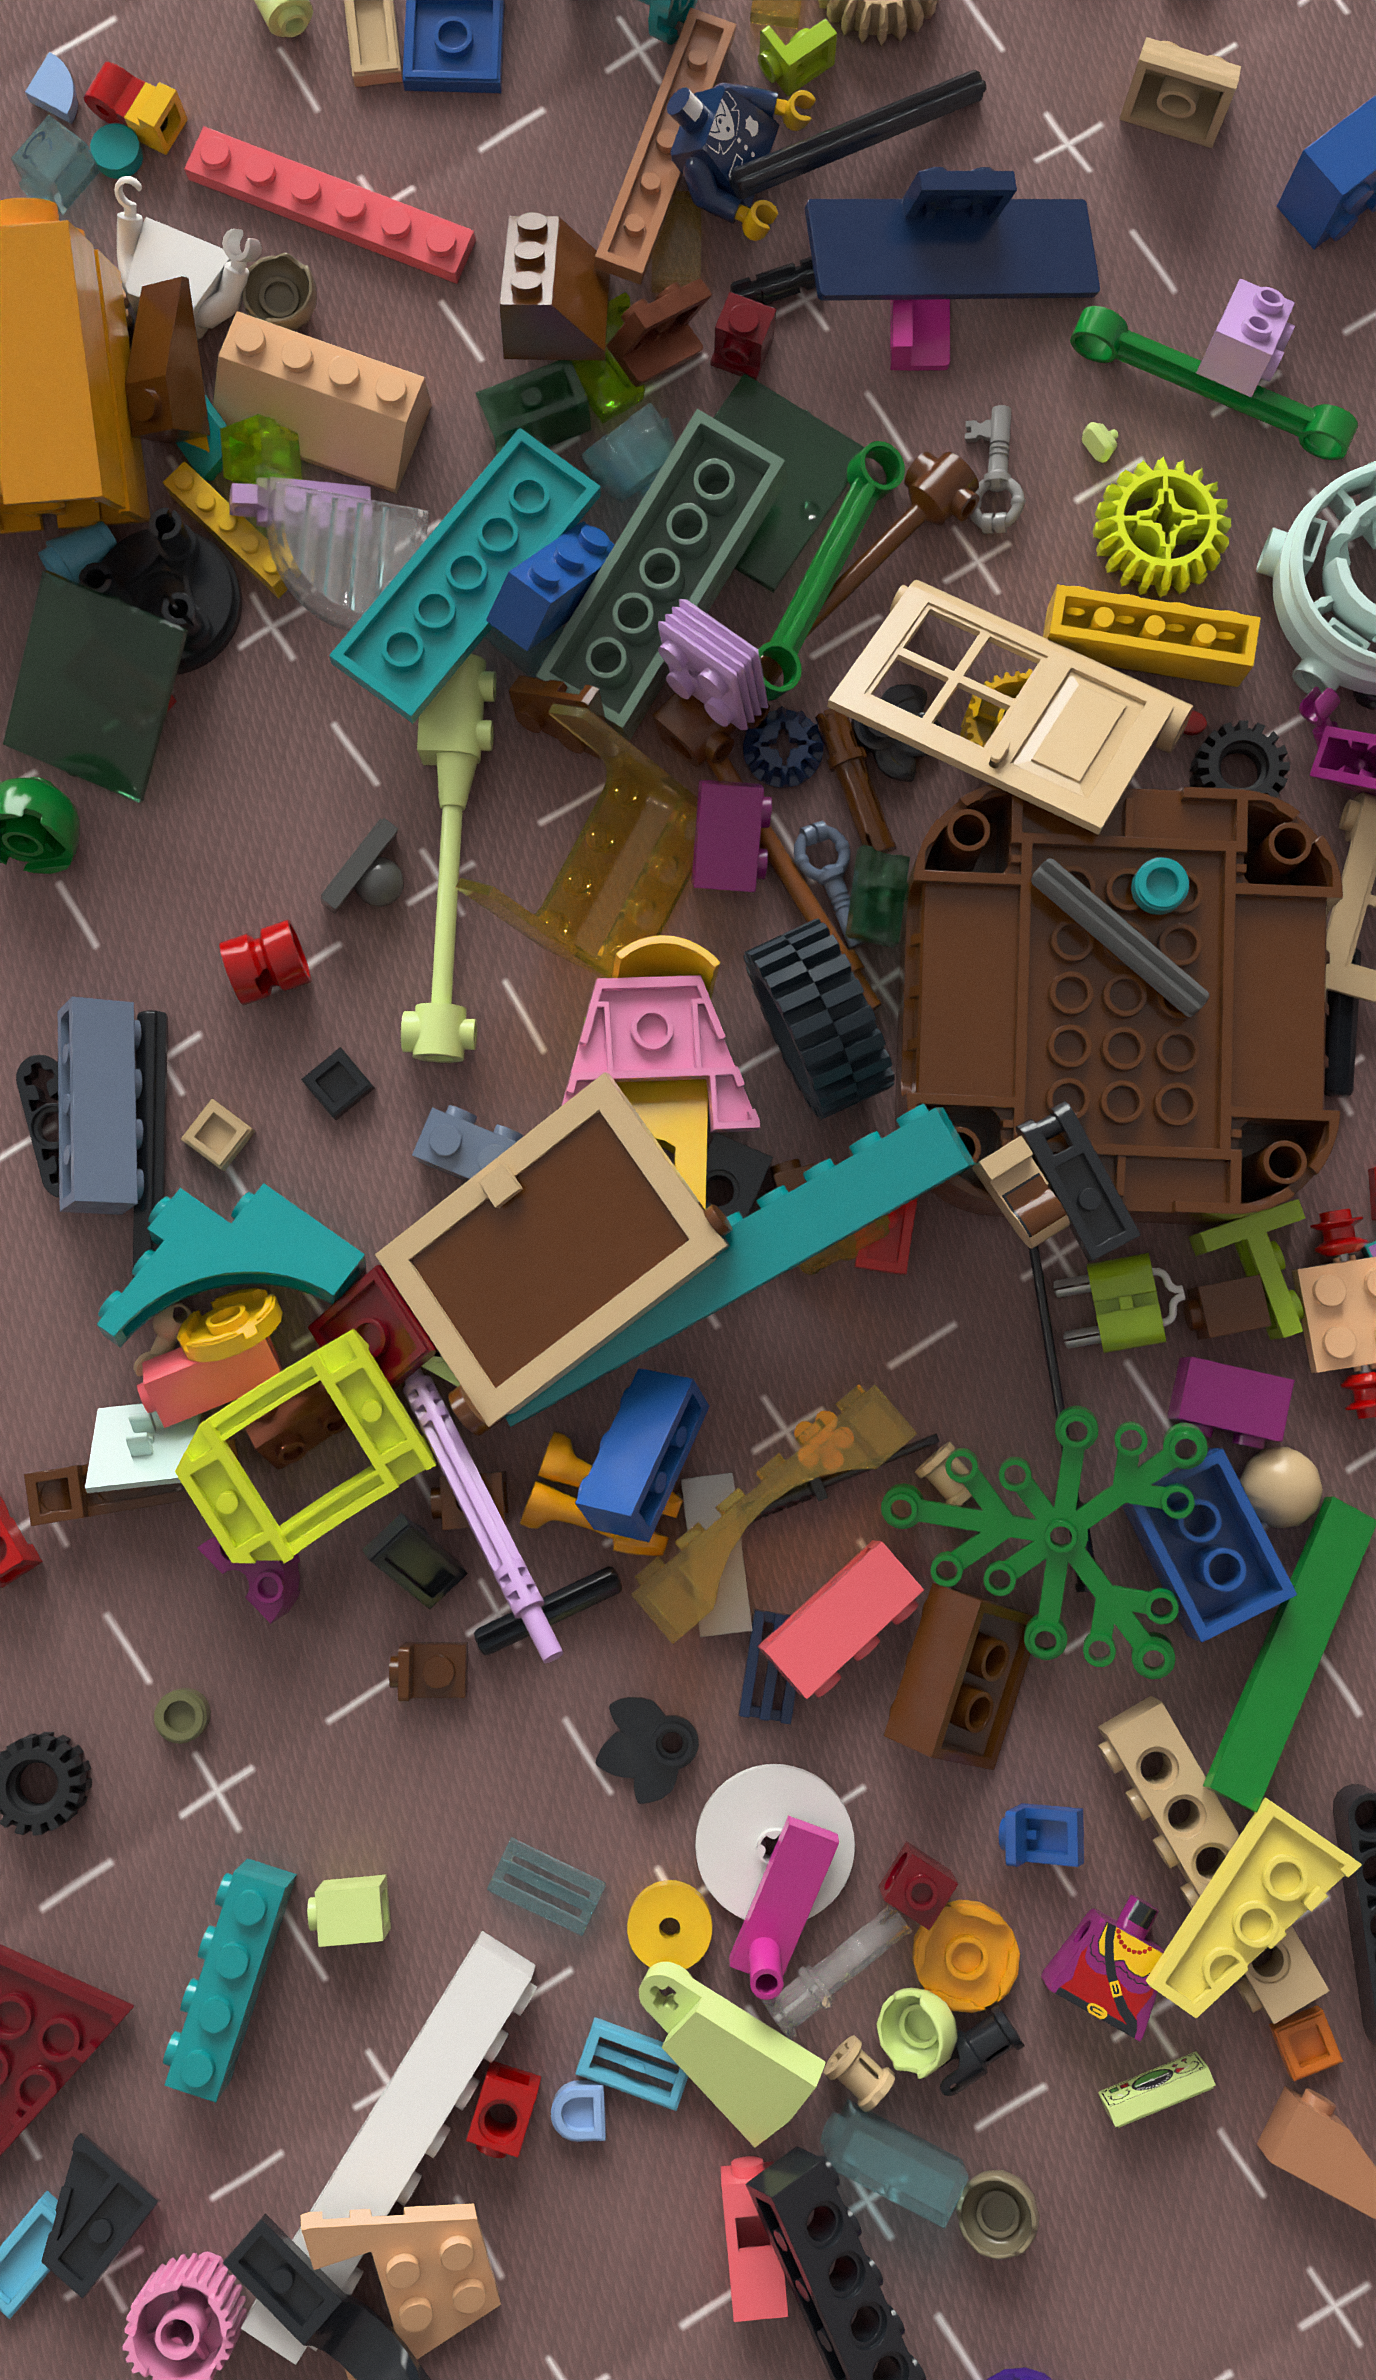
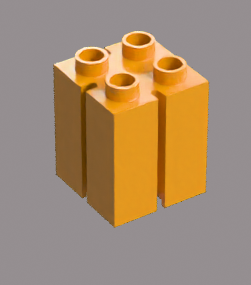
M40 198L0 200V534L44 531L42 514L57 515L59 529L83 528L94 525L99 521H103L106 526L149 522L150 510L141 439L132 437L125 390L130 345L121 271L98 249H94L93 244L85 237V232L82 229L76 228L68 220L59 221L56 203Z

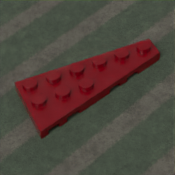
M1 1944L0 2156L135 2006Z

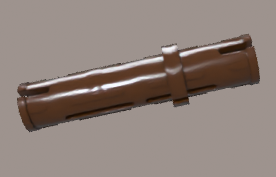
M831 708L824 711L825 717L823 713H819L815 720L819 725L830 756L827 760L830 772H836L851 817L860 837L866 860L888 854L887 850L892 852L897 847L887 826L884 813L865 764V760L868 758L865 747L858 745L849 717Z

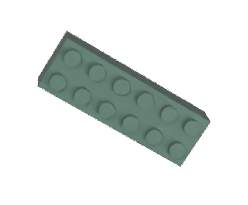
M697 409L536 677L545 682L549 681V679L564 681L568 687L565 693L579 694L585 685L599 688L607 728L630 741L665 684L666 676L670 673L668 664L663 660L658 651V648L662 645L658 621L665 622V614H672V607H680L679 599L688 600L706 614L708 613L787 483L785 460Z

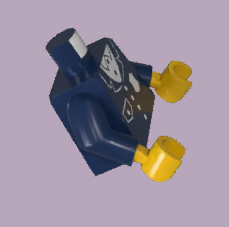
M719 83L712 89L694 94L687 87L676 91L667 105V113L680 125L670 153L673 163L685 178L693 203L697 207L732 224L736 220L742 222L743 232L750 240L758 241L765 238L770 231V227L767 224H772L778 216L776 206L770 201L759 200L751 207L755 195L745 199H738L729 184L731 171L735 167L771 152L780 126L774 120V115L782 116L783 123L792 131H799L805 128L812 118L800 115L796 111L795 106L802 109L811 108L816 102L814 95L806 90H799L787 101L778 99V92L730 83Z

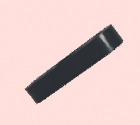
M39 1054L28 1057L20 1064L16 1073V1083L42 1183L51 1195L59 1198V1183H57V1177H59V1157H49V1152H59V1141L49 1142L43 1135L45 1120L53 1114H59L58 1104H46L44 1091L32 1085V1080L39 1077V1068L42 1067L49 1073H53L54 1078L47 1081L49 1097L58 1100V1061L49 1056ZM37 1103L45 1104L38 1109L36 1107Z

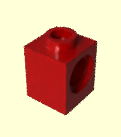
M496 2061L490 2063L466 2141L476 2144V2149L479 2152L493 2158H505L507 2154L518 2158L537 2097L541 2076ZM495 2104H506L515 2111L517 2118L509 2123H499L492 2118L489 2108Z

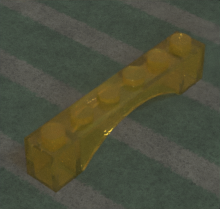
M860 1384L856 1385L836 1403L837 1407L842 1411L827 1425L820 1418L814 1421L795 1438L801 1445L797 1451L786 1460L780 1453H777L755 1472L761 1482L747 1494H744L739 1487L715 1507L721 1514L718 1519L706 1529L698 1521L675 1541V1544L680 1548V1551L666 1563L658 1556L635 1576L640 1586L631 1595L672 1644L714 1609L720 1578L732 1549L747 1526L770 1503L790 1489L822 1475L850 1469H877L917 1434L875 1384L866 1391Z

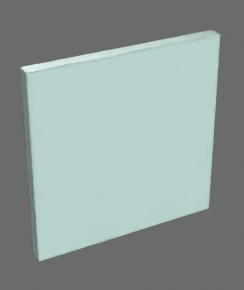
M143 1404L98 1408L85 1485L86 1492L94 1493L181 1483L175 1470L200 1424L201 1414L164 1428L157 1412L147 1413Z

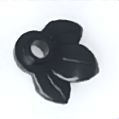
M900 684L892 686L880 698L920 718H923L925 715L923 710L927 701V691L917 685ZM854 719L851 720L852 731L858 745L865 747L866 751L873 753L876 764L883 774L891 779L903 782H912L916 774L915 758L929 756L928 754ZM936 719L933 724L943 728L941 723Z
M644 1697L618 1699L610 1704L609 1710L612 1719L620 1730L615 1732L604 1743L596 1757L595 1763L599 1768L614 1776L634 1778V1792L639 1804L663 1799L673 1790L678 1770L687 1766L695 1758L699 1747L697 1731L693 1724L684 1717L678 1715L666 1716L662 1709L651 1699ZM675 1732L681 1736L683 1744L678 1750L670 1751L664 1747L662 1739L667 1733Z

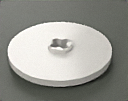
M766 1764L743 1770L717 1788L701 1813L696 1831L695 1847L696 1859L702 1879L713 1897L724 1908L744 1920L771 1858V1855L765 1854L766 1844L763 1838L768 1836L771 1839H776L781 1834L788 1815L837 1833L839 1838V1845L807 1919L815 1916L834 1901L845 1886L850 1875L854 1860L855 1841L849 1814L836 1792L822 1779L804 1769L784 1764Z

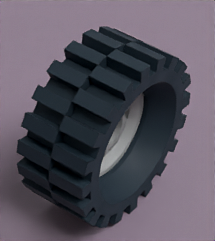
M818 918L744 952V961L747 965L746 970L753 983L751 986L756 998L760 1002V1009L764 1019L768 1022L772 1031L771 1035L776 1045L778 1044L782 1058L787 1068L790 1069L799 1091L802 1090L805 1101L809 1107H812L814 1114L820 1120L895 1085L893 1082L895 1076L891 1069V1066H893L891 1058L884 1048L886 1043L882 1032L877 1028L876 1017L872 1007L868 1005L863 995L864 990L859 979L855 978L847 956L841 953L838 941L833 934L830 935L829 929L824 922L821 923Z

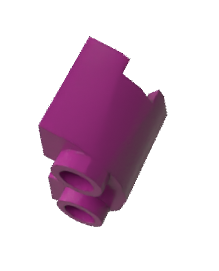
M215 1536L197 1547L222 1574L230 1570H237L245 1574L249 1581V1591L245 1598L270 1624L286 1615L298 1599L300 1590H298L300 1582L298 1569L300 1558L298 1554L294 1555V1558L286 1563H283V1561L258 1560L256 1563H232Z

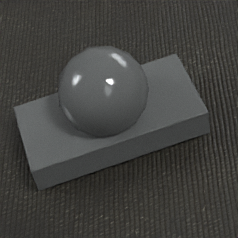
M380 818L323 891L320 899L322 905L336 914L354 890L363 902L377 907L390 905L400 897L404 889L402 871L394 861L386 857H380L397 836L398 828L387 819L383 818L382 820Z

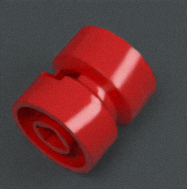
M289 919L262 928L258 938L254 939L246 933L219 944L226 973L242 1005L270 997L272 987L278 986L283 991H287L312 981L303 948Z

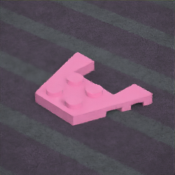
M701 975L597 978L561 1106L604 1072L610 1074L615 1082L706 1079L710 1133L757 1131L760 1128V1119L756 1110L752 1109L743 1087L745 1085L738 1066L735 1067L724 1040L726 1036Z

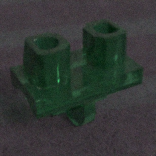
M862 845L857 849L845 936L852 940L868 944L875 943L890 948L899 944L904 901L907 900L909 891L907 877L910 857L883 853L867 845Z

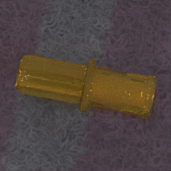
M886 1215L801 1263L799 1265L800 1269L807 1275H813L841 1259L844 1261L853 1260L857 1257L859 1250L889 1234V1217Z

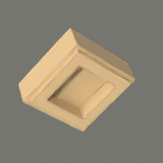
M211 1099L182 1136L181 1140L219 1169L225 1171L256 1131L217 1101Z

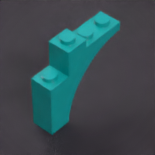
M264 1183L255 1194L247 1192L239 1200L231 1214V1217L234 1218L232 1223L180 1188L171 1199L167 1196L161 1199L148 1218V1222L151 1224L147 1230L152 1241L159 1246L156 1251L149 1249L140 1257L132 1270V1275L135 1277L122 1293L116 1290L106 1299L98 1312V1316L101 1319L96 1325L104 1337L121 1348L134 1332L167 1307L207 1290L244 1284L273 1285L290 1288L310 1294L333 1305L351 1288L366 1268L365 1254Z

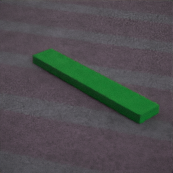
M1334 1496L1324 1498L1290 1579L1297 1595L1279 1604L1203 1783V1787L1248 1811H1258L1376 1528V1519Z

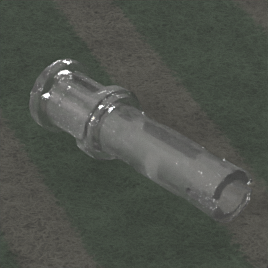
M888 1904L876 1917L855 1932L814 1967L810 1964L806 1967L804 1965L797 1970L798 1977L782 1989L777 1997L770 2000L762 1999V2002L781 2030L792 2040L797 2036L796 2028L821 2008L826 2011L833 2006L832 2002L836 2000L833 1996L836 1992L872 1964L896 1942L910 1934L912 1929L896 1908Z

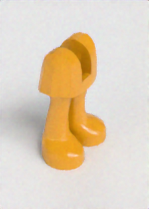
M553 1431L539 1468L538 1476L553 1482H560L579 1488L582 1480L588 1476L592 1465L574 1454L570 1438L562 1433ZM535 1480L519 1525L538 1529L549 1521L566 1522L613 1539V1551L631 1555H664L669 1537L654 1531L650 1542L594 1530L575 1504L577 1498ZM672 1491L662 1514L677 1518L683 1503L681 1497Z

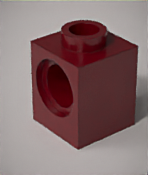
M906 1841L878 1887L885 1902L930 1931L958 1886V1882L950 1869Z

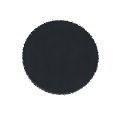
M164 507L153 512L149 518L148 529L135 532L118 542L106 554L101 563L86 565L79 574V580L83 582L80 584L81 589L88 594L93 622L101 639L142 672L159 676H172L188 673L203 667L214 660L227 647L240 621L242 592L236 572L225 554L209 539L193 532L190 527L183 524L182 518L177 511L173 510L171 515L170 509Z

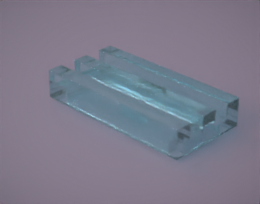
M511 1837L487 1890L583 1936L606 1883ZM516 1856L589 1891V1897L578 1894L512 1862L513 1857ZM507 1873L581 1909L582 1912L579 1918L504 1882L505 1874Z

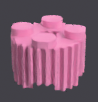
M207 2251L199 2256L197 2253H193L190 2259H187L186 2255L182 2254L178 2261L171 2258L166 2266L162 2263L156 2272L150 2275L132 2303L131 2311L126 2318L129 2323L125 2327V2333L129 2334L122 2348L124 2351H129L126 2362L134 2363L131 2370L133 2374L140 2372L144 2378L151 2375L153 2376L152 2380H213L217 2370L221 2371L241 2334V2326L246 2318V2308H243L246 2298L239 2295L243 2287L241 2284L235 2285L236 2277L228 2275L229 2269L223 2264L224 2260L221 2256Z

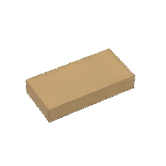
M344 0L352 77L355 87L403 82L394 0Z

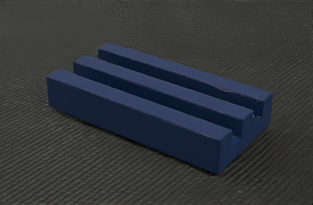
M754 1609L752 1619L753 1631L750 1632L738 1710L740 1717H756L760 1720H774L784 1724H791L796 1690L785 1679L781 1709L772 1708L778 1670L769 1660L767 1662L761 1706L751 1705L760 1650L757 1646L761 1644L764 1622L773 1623L772 1632H774L791 1616L790 1614Z

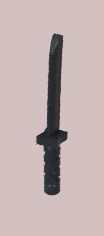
M937 1433L823 1478H820L818 1470L809 1472L808 1480L804 1479L794 1483L792 1486L789 1485L781 1488L780 1491L766 1494L765 1497H758L756 1500L753 1499L741 1504L742 1509L750 1524L762 1519V1517H768L769 1514H775L783 1511L785 1508L788 1509L796 1506L800 1502L803 1503L813 1499L812 1497H817L818 1502L828 1498L825 1488L940 1442Z

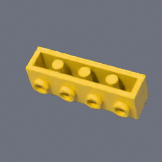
M1057 584L1047 607L1043 637L1106 666L1239 687L1254 666L1261 617L1244 615L1234 611L1194 607L1179 602L1170 603L1145 599L1130 594L1090 590L1081 586Z

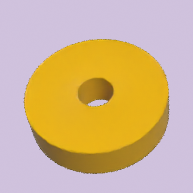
M676 1880L656 1882L639 1893L630 1908L627 1923L629 1943L636 1956L649 1967L659 1962H672L687 1969L703 1957L710 1945L712 1915L709 1905L701 1893L689 1884ZM669 1917L676 1919L680 1924L679 1930L674 1934L664 1933L660 1928L662 1920Z

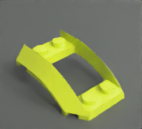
M355 1329L348 1331L287 1367L200 1423L184 1452L175 1473L232 1563H256L257 1560L283 1561V1563H286L316 1539L368 1505L399 1488V1485L425 1469L427 1471L436 1466L435 1459L424 1434L420 1435L368 1350L369 1344ZM321 1380L372 1465L335 1487L279 1526L227 1444L226 1439Z

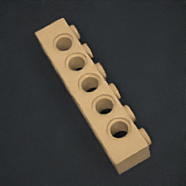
M1149 1696L1097 1727L1105 1742L1098 1745V1748L1114 1774L1121 1770L1125 1774L1132 1789L1125 1792V1795L1140 1820L1144 1821L1150 1818L1160 1836L1152 1841L1169 1869L1176 1865L1178 1866L1187 1882L1180 1887V1890L1192 1909L1240 1835L1215 1792L1203 1787L1206 1777L1164 1704L1155 1697ZM1151 1752H1161L1163 1756L1161 1771L1153 1777H1143L1140 1769L1143 1758ZM1181 1799L1189 1800L1191 1809L1188 1818L1180 1824H1171L1168 1819V1811L1171 1805ZM1215 1847L1218 1853L1216 1864L1207 1871H1197L1196 1858L1198 1854L1205 1848ZM1292 1925L1285 1931L1287 1935L1272 1948L1273 1952L1270 1960L1261 1966H1253L1251 1962L1247 1966L1248 1971L1242 1976V1979L1235 1983L1237 1990L1250 2011L1254 2013L1260 2009L1273 2024L1330 1991Z

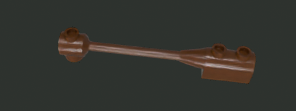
M924 452L913 461L904 479V485L908 488V495L912 506L835 581L807 637L925 521L941 526L952 515L960 521H965L973 514L980 500L979 495L975 493L979 489V482L973 470L962 458L952 452H944L939 458L930 452ZM761 656L760 663L763 677L770 684L774 685L783 671L774 659ZM674 693L652 714L660 739L695 767H699L707 758L714 764L721 763L728 757L734 747V739L730 735L737 727L732 723L724 727L715 722L706 712L704 703L693 695L689 699H684L677 693ZM769 704L768 708H761V715H754V723L747 722L750 729L758 727L765 720L770 710Z

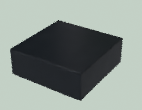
M341 1047L301 1079L335 1120L339 1119L375 1089Z

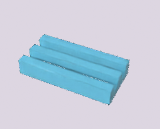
M594 2017L575 2074L677 2111L688 2079V2075L680 2067L677 2071L598 2042L599 2037L677 2065L661 2048L664 2042ZM593 2055L672 2083V2090L668 2091L591 2062Z

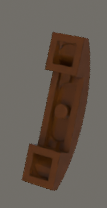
M236 1439L226 1440L239 1461ZM89 1464L24 1474L31 1526L192 1500L182 1483L87 1493L85 1485Z

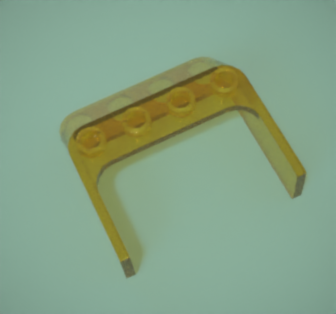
M553 704L548 714L598 753L604 760L606 782L549 893L538 911L532 914L493 886L460 878L455 888L543 949L601 978H612L616 953L639 939L659 936L692 875L698 798L591 710Z

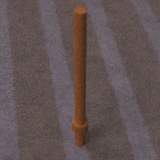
M728 757L719 764H714L707 759V763L719 781L744 783ZM771 825L769 828H761L759 846L760 848L767 849L768 861L806 922L808 923L818 918L821 923H825L830 935L833 934L838 941L841 953L847 956L855 978H858L864 990L863 995L868 1005H871L873 1011L876 1010L882 1003L862 973L865 966L855 950L849 951Z

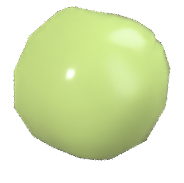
M903 1988L891 1995L883 2003L876 2024L880 2045L892 2060L895 2070L915 2073L918 2079L929 2076L951 2058L958 2038L955 2017L947 2003L934 1993L919 1988Z

